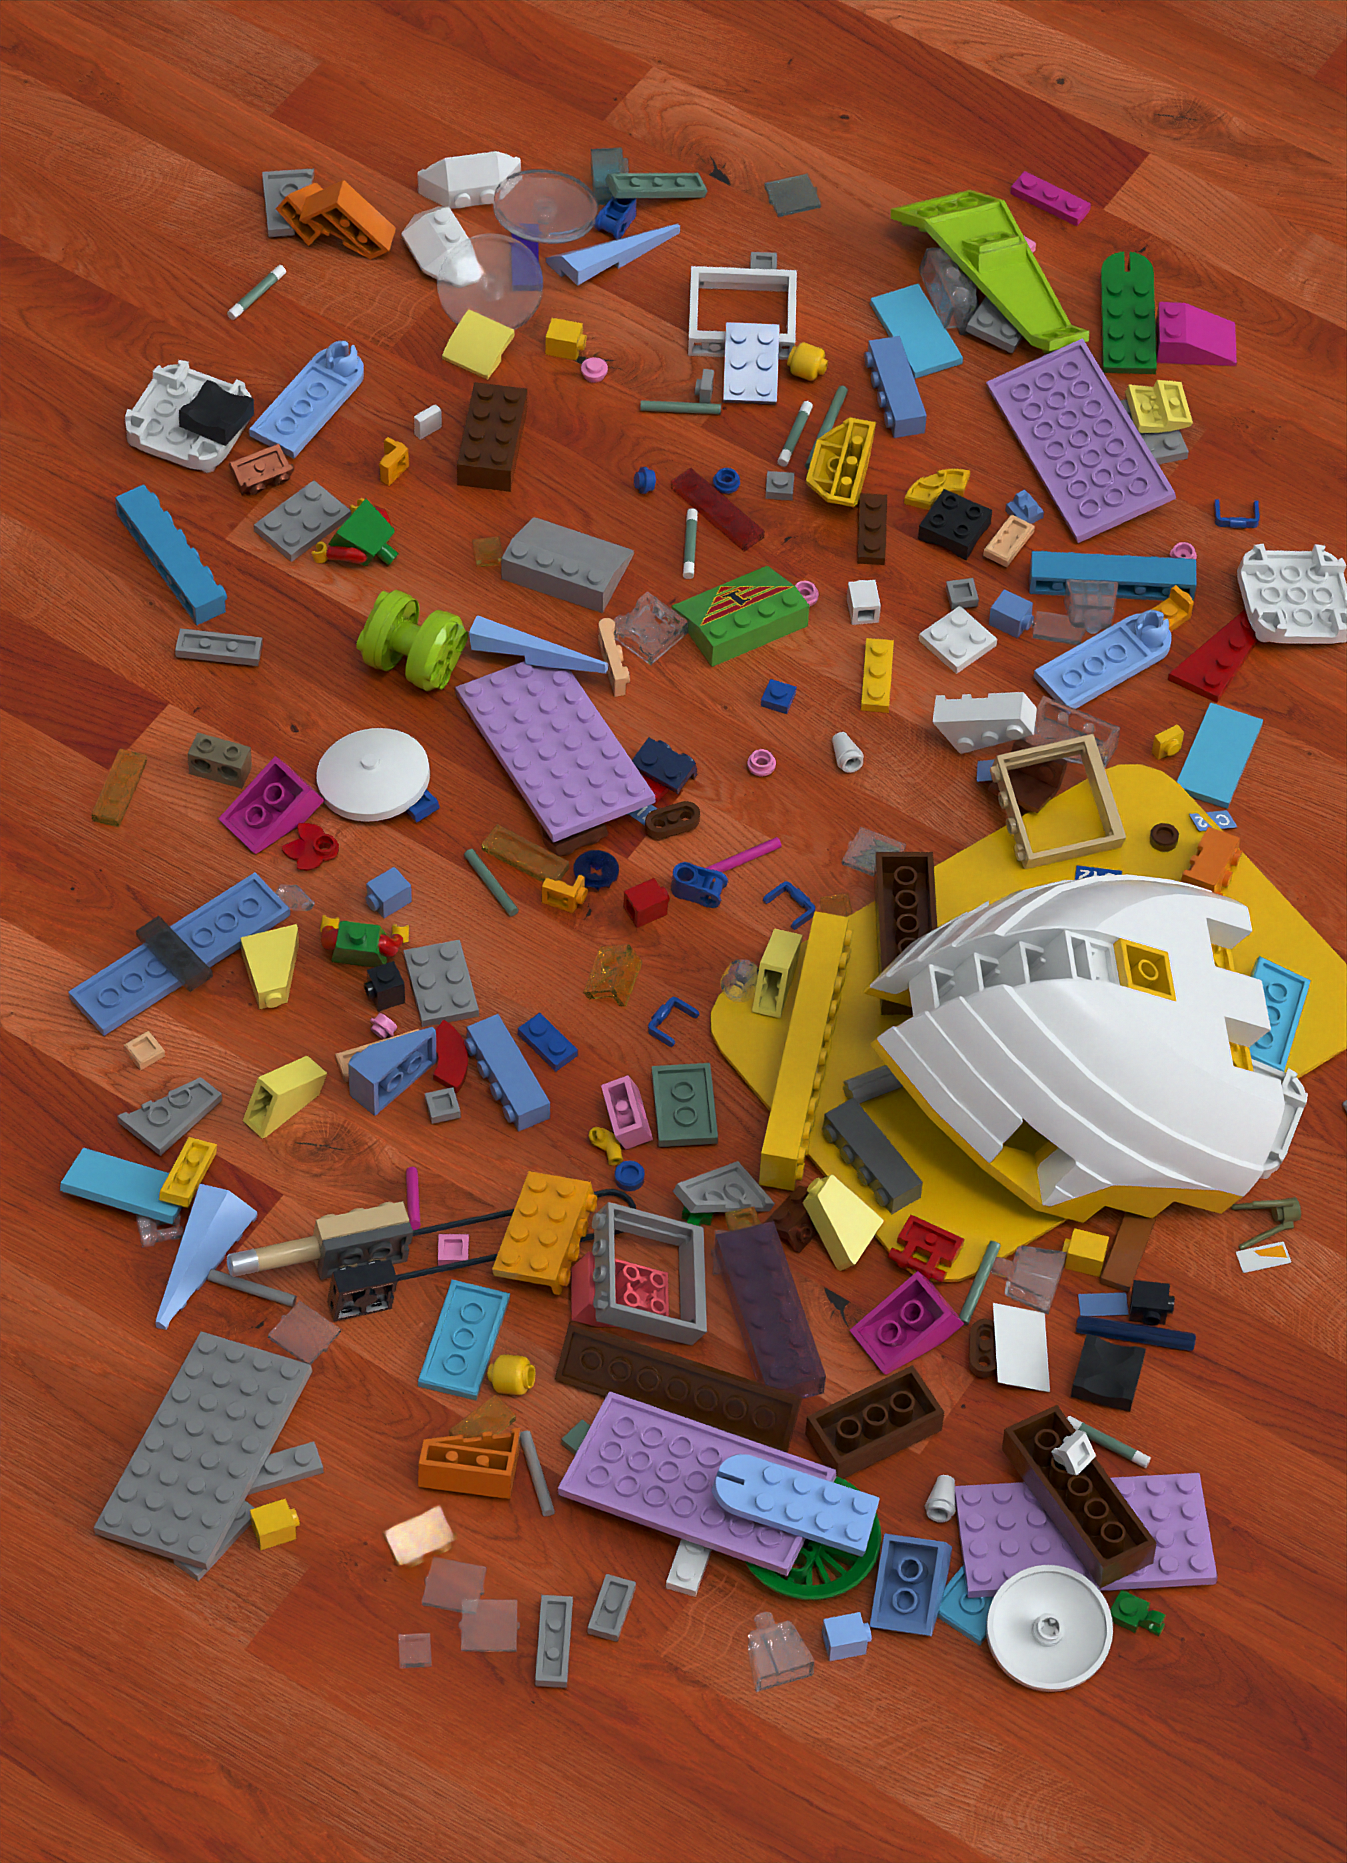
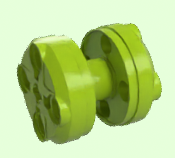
M394 590L390 593L382 591L377 597L374 608L357 640L356 648L361 652L364 663L376 669L389 671L405 655L408 656L405 673L406 679L426 691L435 688L444 689L468 640V631L465 630L461 618L448 611L436 610L420 626L417 624L420 612L417 599L400 590Z

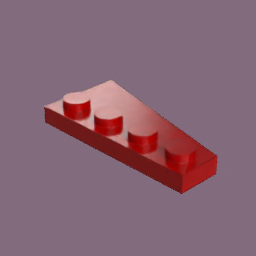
M1243 610L1173 669L1169 673L1168 681L1218 703L1259 641L1255 636L1256 632L1249 623L1247 612Z

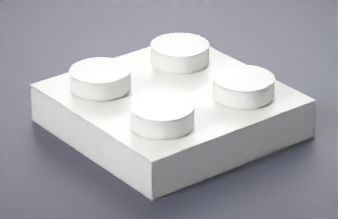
M961 606L919 634V641L956 674L997 646V638Z

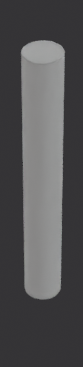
M213 1269L210 1270L208 1275V1281L290 1307H294L297 1296L239 1277H232L229 1274Z
M523 1431L520 1433V1442L543 1516H551L555 1513L532 1435L530 1431Z

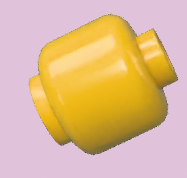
M802 342L797 347L793 346L788 357L787 366H790V372L793 375L814 381L819 374H825L828 360L824 359L825 351L822 348Z
M503 1354L498 1356L495 1363L489 1366L488 1380L492 1382L493 1388L499 1394L523 1395L534 1385L535 1367L530 1364V1361L525 1356Z

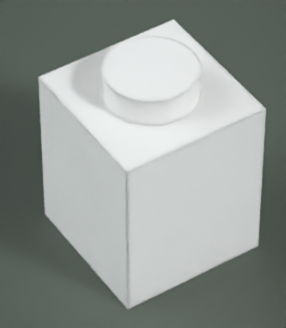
M876 580L848 582L847 603L851 624L879 623L881 605Z

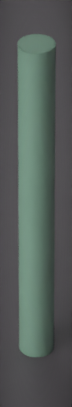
M839 386L806 461L805 467L808 470L817 439L833 428L848 393V389L845 386Z

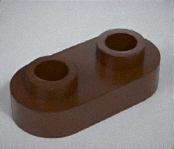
M683 801L653 810L646 816L645 830L649 836L656 839H663L693 830L699 825L700 809L692 802Z
M990 1319L976 1321L970 1331L969 1368L973 1374L982 1378L991 1377L997 1372L994 1321ZM981 1336H987V1337H989L990 1339H989V1340H982L980 1337H981ZM985 1362L988 1366H981L979 1363Z

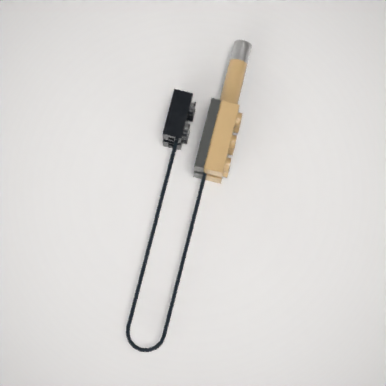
M616 1189L594 1192L597 1197L613 1195L620 1197L628 1203L630 1208L636 1209L634 1201L625 1192ZM403 1201L397 1203L385 1202L374 1208H356L349 1213L340 1215L328 1214L320 1219H316L313 1236L228 1254L227 1266L230 1275L236 1277L314 1260L320 1280L331 1278L327 1302L333 1321H339L392 1309L394 1301L393 1292H396L398 1281L495 1261L498 1253L396 1275L393 1264L407 1262L409 1254L408 1245L411 1244L413 1236L512 1216L514 1209L412 1230ZM614 1229V1235L623 1233V1231ZM594 1233L581 1237L580 1242L593 1240Z

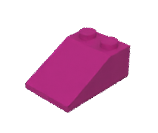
M1159 302L1155 323L1157 363L1236 366L1235 322L1187 303Z
M275 756L218 819L254 854H257L298 827L299 823H304L324 802V799L292 768Z
M917 1271L851 1328L850 1332L880 1370L887 1375L942 1344L964 1323L934 1285Z

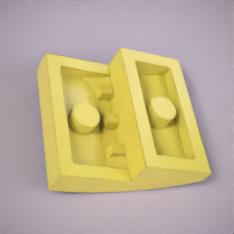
M468 309L449 339L442 354V359L488 380L501 363V354L515 337L514 330Z
M1157 380L1153 387L1128 385L1125 390L1133 423L1139 433L1168 432L1187 428L1193 424L1181 382Z

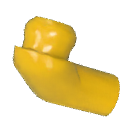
M593 1127L588 1134L592 1144L607 1152L610 1165L615 1166L622 1163L623 1157L620 1142L615 1137V1134L604 1128Z

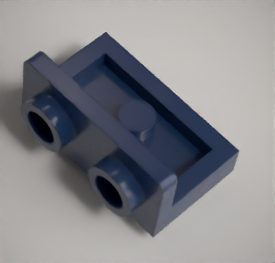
M648 737L632 759V762L641 774L676 794L680 792L689 778L695 779L698 775L696 763L689 755L684 753L680 755L673 751L664 741H655Z

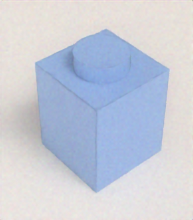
M860 1612L823 1619L822 1636L829 1661L866 1654L867 1643L872 1640L869 1624L863 1623Z

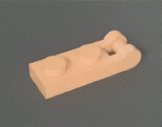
M604 618L599 622L598 643L603 660L608 663L607 673L614 696H622L626 694V683H630L629 671L627 666L623 667L621 663L623 661L621 645H616L615 622L610 618Z

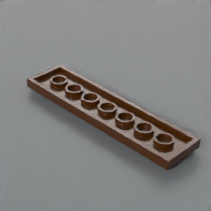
M571 1321L568 1325L555 1380L603 1396H607L610 1391L786 1453L789 1450L803 1399L801 1396L575 1321Z

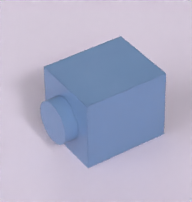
M1004 589L991 607L989 625L1018 638L1023 630L1027 631L1033 623V603Z
M395 867L366 883V902L372 911L377 910L383 918L412 902L411 884Z

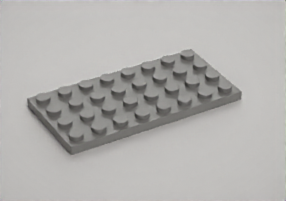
M201 1331L94 1526L95 1534L208 1570L312 1373L311 1365Z

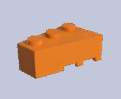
M341 180L306 197L299 221L305 224L309 221L322 228L321 233L326 236L331 233L342 239L343 245L370 260L390 250L396 227L345 180Z
M1208 827L1198 844L1196 855H1192L1189 863L1191 866L1189 870L1185 869L1182 874L1181 882L1211 890L1212 893L1223 896V893L1220 891L1222 887L1228 888L1233 875L1230 869L1232 865L1237 867L1242 855V850L1238 849L1240 838Z
M520 1428L511 1429V1433L492 1435V1431L482 1432L480 1437L463 1438V1435L424 1439L418 1464V1487L510 1499L520 1451Z

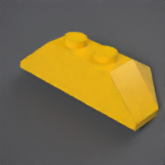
M849 417L843 421V424L831 429L817 439L806 484L825 501L855 507L858 504L869 464L876 422Z

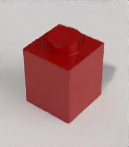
M652 878L624 891L623 908L635 926L639 928L666 916L670 897L664 886L660 887L655 878Z

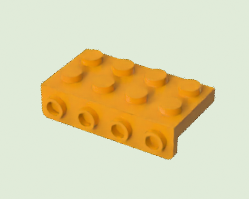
M528 1171L492 1268L494 1276L551 1286L553 1294L560 1295L563 1287L569 1284L571 1276L570 1267L572 1262H576L578 1259L579 1242L581 1237H585L587 1234L590 1212H594L597 1206V1195L593 1192L591 1182Z

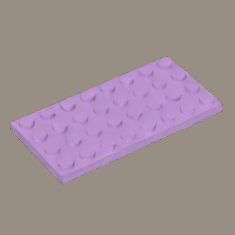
M1083 338L986 382L989 392L1077 543L1176 499L1175 491Z
M525 661L455 687L456 696L553 843L655 803V794L570 669L526 665Z
M609 1391L561 1481L558 1493L560 1496L788 1576L806 1538L731 1514L724 1510L712 1494V1486L717 1472L727 1458L738 1454L751 1455L830 1482H834L836 1470Z
M1200 1473L1110 1478L1157 1544L1153 1564L1102 1588H1099L1025 1482L955 1486V1507L968 1598L994 1597L1000 1587L1010 1577L1024 1569L1040 1565H1056L1072 1569L1088 1578L1100 1591L1216 1584L1217 1572Z

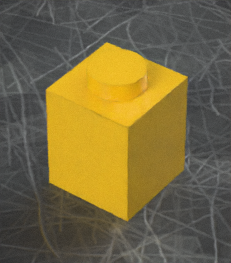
M552 318L546 334L545 355L577 361L579 351H584L587 335H583V323Z
M1074 1228L1072 1238H1065L1061 1256L1067 1257L1065 1269L1100 1277L1109 1237Z
M286 1499L250 1510L251 1526L260 1550L296 1539V1527L300 1526L295 1508L289 1509Z

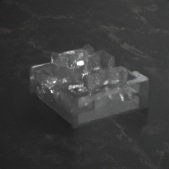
M646 592L637 600L636 606L630 614L627 613L624 617L619 615L613 620L615 622V639L649 665L653 664L688 634V621L649 592ZM656 616L663 621L660 625L654 620Z

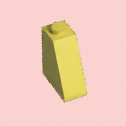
M297 924L240 937L241 954L259 1009L274 1008L288 1003L299 947Z
M774 928L760 962L752 1012L781 1018L799 959L802 941L801 934Z
M305 1056L258 1077L243 1122L262 1139L267 1137L319 1096L327 1072L309 1056Z
M833 1174L822 1179L818 1177L808 1186L807 1192L809 1194L803 1201V1204L835 1267L842 1271L857 1263L884 1220Z

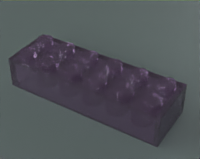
M774 1221L716 1234L714 1253L757 1382L803 1398L824 1394L826 1374Z

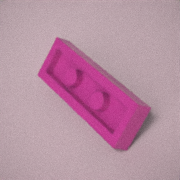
M1026 171L1011 186L1010 194L1075 226L1080 224L1091 208V203Z

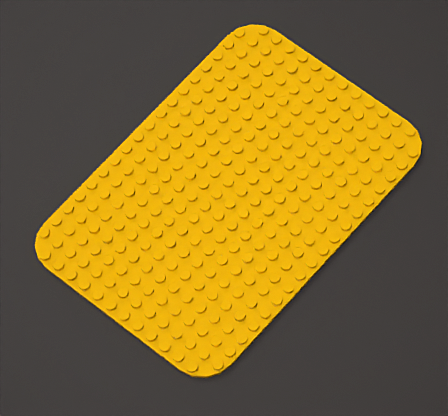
M1119 764L1105 769L1126 835L1121 848L1024 870L1022 861H1018L1015 855L1014 846L1016 841L1014 835L1009 834L1006 825L934 866L937 928L965 912L968 913L987 901H989L990 905L1013 892L1063 880H1075L1077 865L1120 870L1122 875L1163 878L1181 882L1182 874L1185 869L1189 870L1191 866L1189 863L1192 855H1196L1198 844L1205 831L1198 830L1189 814L1198 813L1212 828L1222 832L1223 830L1178 782L1163 771L1142 764ZM1088 778L1049 800L1038 813L1030 811L1021 816L1033 853L1106 837ZM1168 823L1178 830V844L1173 850L1161 852L1152 847L1150 844V833L1155 825ZM1242 852L1237 867L1232 865L1230 869L1233 875L1228 888L1222 887L1220 891L1223 893V896L1239 901L1248 907L1252 932L1231 949L1234 969L1236 973L1250 977L1255 960L1260 956L1311 980L1284 1070L1286 1073L1287 1069L1290 1068L1298 1074L1297 1078L1299 1079L1347 1049V964ZM874 901L848 916V929L853 930L850 959L845 968L844 986L841 987L839 1010H836L835 1029L830 1038V1052L825 1062V1075L820 1085V1098L818 1107L815 1108V1121L813 1131H810V1144L807 1156L825 1177L833 1174L884 1220L874 1236L888 1252H890L892 1247L903 1252L905 1247L897 1243V1237L911 1214L964 1238V1246L952 1267L950 1268L941 1263L937 1267L947 1272L943 1282H960L977 1274L990 1241H995L1001 1245L993 1264L995 1265L1068 1219L1034 1210L984 1171L925 1114L904 1086L859 1103V1105L923 1182L921 1198L891 1214L885 1206L882 1207L878 1204L871 1188L868 1185L862 1184L854 1167L851 1164L845 1163L837 1146L825 1138L822 1131L824 1114L849 1100L844 1094L843 1086L845 1085L843 1081L886 1065L873 1050L870 1043L892 1026L898 1027L913 1017V1015H881L880 998L863 994V991L879 976ZM808 940L801 943L799 959L781 1018L752 1012L759 968L736 980L718 996L711 1011V1035L718 1049L769 1111H771ZM1023 1119V1123L1002 1145L1036 1153L1050 1140ZM917 1252L913 1255V1257L926 1263L929 1260L928 1257ZM907 1268V1269H906V1270H908L911 1274H915V1273L917 1272V1271H914V1270H912V1269H910V1268Z

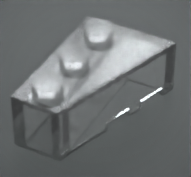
M941 247L926 248L918 270L944 329L967 325L977 305L976 285Z
M1043 696L1037 706L1034 735L1020 739L1034 746H1041L1094 734L1103 765L1106 767L1118 747L1120 727ZM1080 754L1063 758L1069 763L1083 764Z

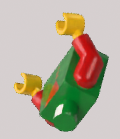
M363 498L357 500V506L350 505L351 516L335 533L329 542L330 546L327 548L326 544L320 541L316 544L318 552H311L316 563H324L331 559L362 564L363 566H368L376 556L389 566L399 554L387 544L395 533L387 511L372 505L367 499L364 500Z
M326 915L322 916L320 932H322L321 945L324 949L333 950L331 961L334 963L377 967L386 964L388 957L395 956L402 944L409 942V925L399 927L397 924H393L392 935L389 937L379 925L349 921L339 922V917L328 918Z

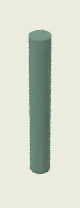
M641 400L640 411L721 415V404Z
M468 849L464 853V857L508 915H516L519 911L517 906L473 849Z
M995 1241L989 1242L960 1312L959 1318L963 1321L964 1325H969L1001 1245Z

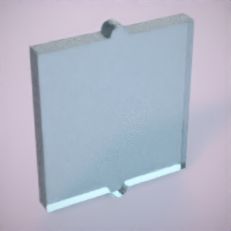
M808 174L764 183L769 196V203L773 205L778 217L821 208V202L816 194L817 188L813 187Z

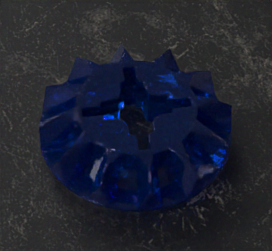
M591 850L581 854L576 859L573 874L576 879L578 875L585 877V888L593 887L599 891L601 887L606 886L610 888L611 883L617 881L619 864L608 852ZM591 867L596 870L601 869V876L597 873L591 874Z

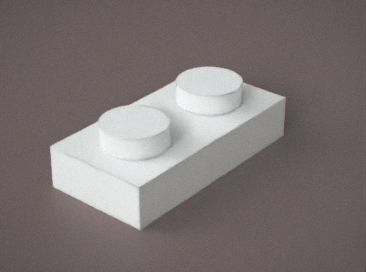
M681 1539L666 1581V1588L696 1597L712 1549Z

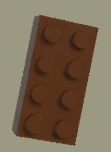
M474 382L457 462V485L511 492L527 414L526 388Z
M912 1365L807 1416L805 1435L825 1466L835 1469L836 1476L844 1479L941 1431L945 1412Z

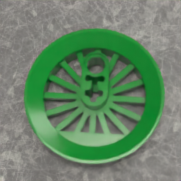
M836 1476L833 1482L860 1491L853 1484ZM876 1513L863 1557H857L840 1549L810 1540L807 1549L803 1548V1543L794 1564H800L803 1567L799 1569L792 1567L788 1576L783 1575V1578L779 1576L780 1573L746 1561L745 1563L759 1581L782 1595L803 1600H821L838 1596L858 1585L875 1565L881 1547L879 1518ZM836 1561L852 1566V1568L847 1572ZM824 1565L829 1570H831L838 1577V1579L831 1581ZM813 1566H815L823 1584L812 1585Z

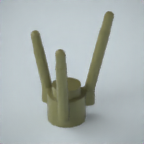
M1291 1197L1280 1200L1253 1201L1252 1203L1233 1204L1231 1206L1232 1210L1271 1208L1274 1221H1280L1281 1223L1240 1244L1239 1249L1243 1250L1283 1230L1294 1228L1293 1221H1298L1301 1218V1207L1298 1199Z

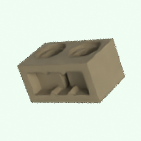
M197 733L188 752L189 774L242 789L252 769L251 747Z

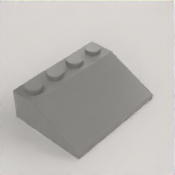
M533 517L512 538L501 558V579L603 613L634 555V550Z

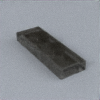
M157 916L136 930V937L189 992L213 977L212 970L160 916Z

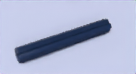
M1083 1315L1078 1316L1076 1323L1077 1333L1192 1351L1196 1342V1335L1194 1333Z

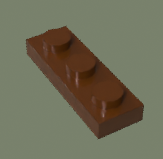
M860 493L857 564L885 565L887 495Z

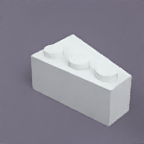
M1024 692L988 693V698H972L971 694H962V699H946L945 695H936L933 723L955 749L962 754L1034 735L1037 708Z

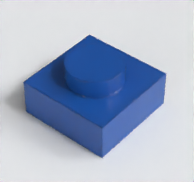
M770 679L762 696L761 706L787 714L796 695L797 687Z
M426 789L418 802L409 807L406 812L417 823L440 809L438 800Z

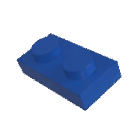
M538 1013L518 1028V1036L555 1072L578 1056V1049L541 1013Z

